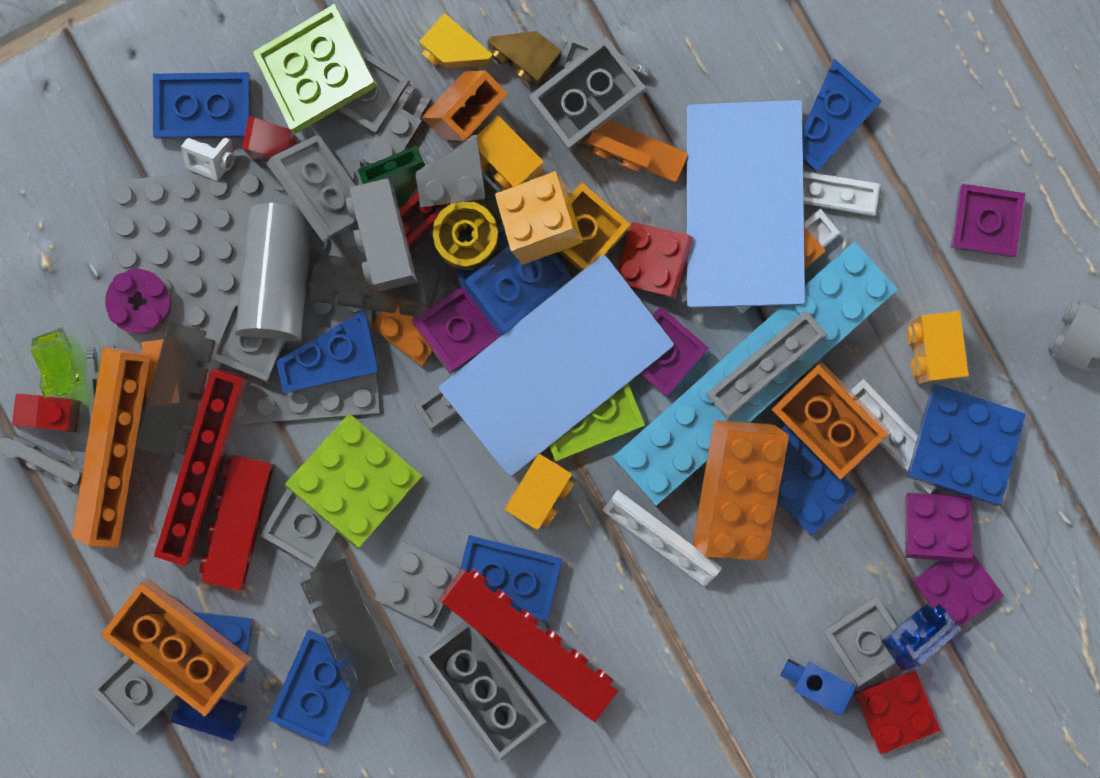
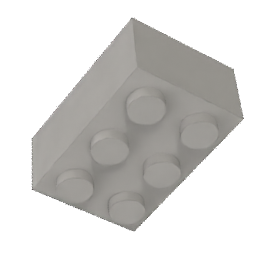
M605 36L528 97L567 149L571 151L589 137L592 131L598 130L645 93L646 87Z
M386 178L350 187L351 197L346 198L350 217H353L354 223L358 222L359 229L354 230V236L358 250H361V253L366 255L367 261L362 262L366 282H369L370 286L373 285L379 292L417 283L395 190L389 179Z

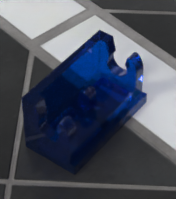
M926 604L884 638L882 643L900 670L903 671L920 667L961 629L958 624L955 625L947 611L940 604L934 610Z
M178 698L180 701L179 706L174 711L170 722L232 742L239 737L248 706L221 698L214 709L206 716H203L183 699Z

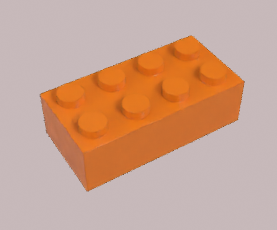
M714 420L693 538V545L705 557L766 561L789 435L776 425Z
M150 579L138 585L100 635L203 716H206L214 709L252 659Z

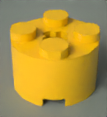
M476 202L451 203L439 213L434 222L433 239L436 250L447 264L456 269L473 270L487 263L497 250L499 235L495 219L488 209ZM464 229L465 232L469 229L472 230L471 235L473 239L470 242L466 240L464 243L460 242L459 232Z

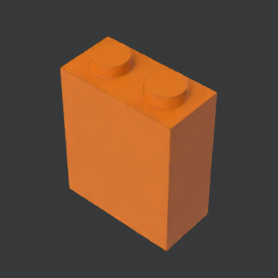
M486 70L464 71L421 118L443 140L465 141L508 93Z

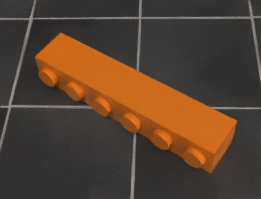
M104 346L102 349L72 538L88 546L119 547L150 361L149 355L131 349Z

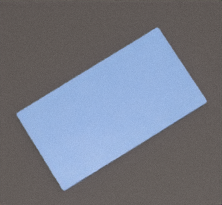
M800 100L688 105L687 234L694 238L687 259L688 307L803 305L805 303L802 102Z
M602 255L440 384L438 388L509 476H512L535 458L538 453L540 454L672 348L674 343L609 259Z

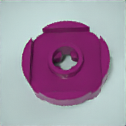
M132 269L119 273L113 278V282L109 285L106 292L105 307L109 319L120 329L133 334H146L153 331L161 323L163 324L168 318L172 307V297L165 283L156 274L144 269ZM136 293H142V298L147 299L146 305H141L139 310H134V305L130 303L131 298L135 297Z

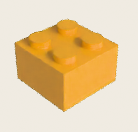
M499 115L477 135L482 172L486 173L489 170L494 175V184L501 191L536 179L544 173L543 160Z
M556 171L495 194L511 252L522 265L583 243L567 187Z
M581 182L569 197L583 243L559 251V253L582 272L600 256H607L628 232L631 224Z
M961 311L921 315L910 321V327H906V338L908 346H913L914 358L910 359V370L912 377H917V384L952 381L969 376Z
M538 453L504 510L536 530L541 525L547 528L557 513L552 508L557 498L560 497L564 500L574 485L569 480L572 473Z

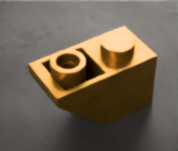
M537 31L491 36L487 41L488 49L491 50L493 59L503 66L505 63L512 66L516 70L514 72L515 76L527 85L532 82L538 87L561 57V50Z

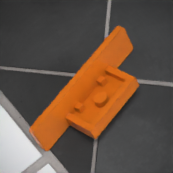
M611 120L595 132L592 131L591 135L581 142L592 147L591 153L606 160L613 156L622 160L621 166L639 173L641 168L672 182L678 180L688 156L687 152Z
M365 280L363 286L386 303L372 328L420 366H423L433 351L413 326L412 320L428 309L420 303L416 296L405 292L400 287L379 292Z

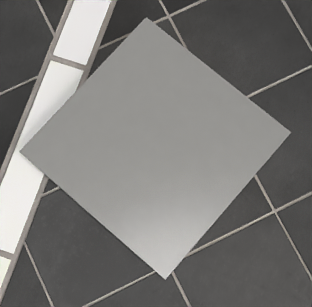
M339 161L356 186L362 185L358 169L361 168V161ZM269 167L226 171L218 181L199 173L106 181L113 278L117 274L128 270L144 269L161 278L172 297V307L168 318L163 324L161 323L157 328L153 329V331L146 334H133L117 326L118 348L131 349L142 353L141 342L179 338L187 340L193 404L148 407L146 391H144L138 433L193 429L210 371L214 368H220L248 377L234 425L347 416L349 413L352 416L380 413L377 373L283 393L277 363L269 382L207 357L231 298L239 300L250 208L263 203L297 206ZM358 224L324 242L313 229L301 341L286 340L278 360L328 332L334 326L345 322L363 309L366 310L376 355L374 329L372 328L371 291L363 286L365 276L362 262H366L367 259L366 255L362 254L361 250H358L354 236V230L359 229ZM136 293V296L130 300V303L134 305V310H139L141 305H146L147 299L142 298V293Z

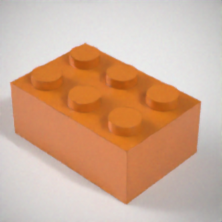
M822 361L772 408L776 415L840 480L871 452L890 431Z

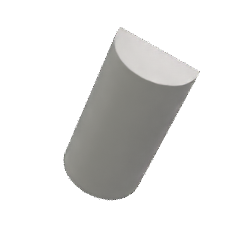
M263 203L250 208L235 330L236 336L301 341L313 227L297 206Z
M465 621L417 657L495 763L501 761L547 723L483 635Z

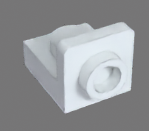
M187 138L181 145L186 169L216 181L226 171H229L235 162L232 141L228 138H224L216 148Z

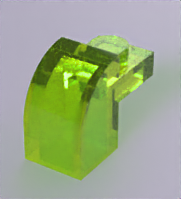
M63 327L32 338L30 352L41 372L39 388L44 398L51 395H64L71 391L73 387L82 384L80 368Z

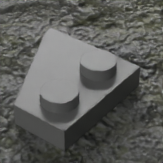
M471 135L467 138L466 142L452 151H447L437 161L426 165L416 172L420 207L485 199L477 135Z

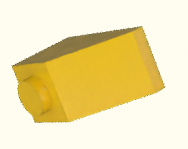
M445 13L419 41L420 47L423 50L421 53L422 57L434 67L437 64L441 65L444 69L490 66L494 62L493 54Z

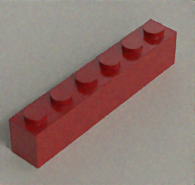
M220 368L211 369L154 557L182 566H186L192 561L248 377Z
M461 569L438 598V601L595 723L618 692V690L611 686L614 679L599 668L596 672L592 671L586 666L589 660L576 649H573L571 653L561 646L564 641L561 637L550 629L546 633L535 626L539 621L525 609L521 613L510 606L514 600L500 589L495 593L485 586L488 580L476 570L472 569L468 573Z

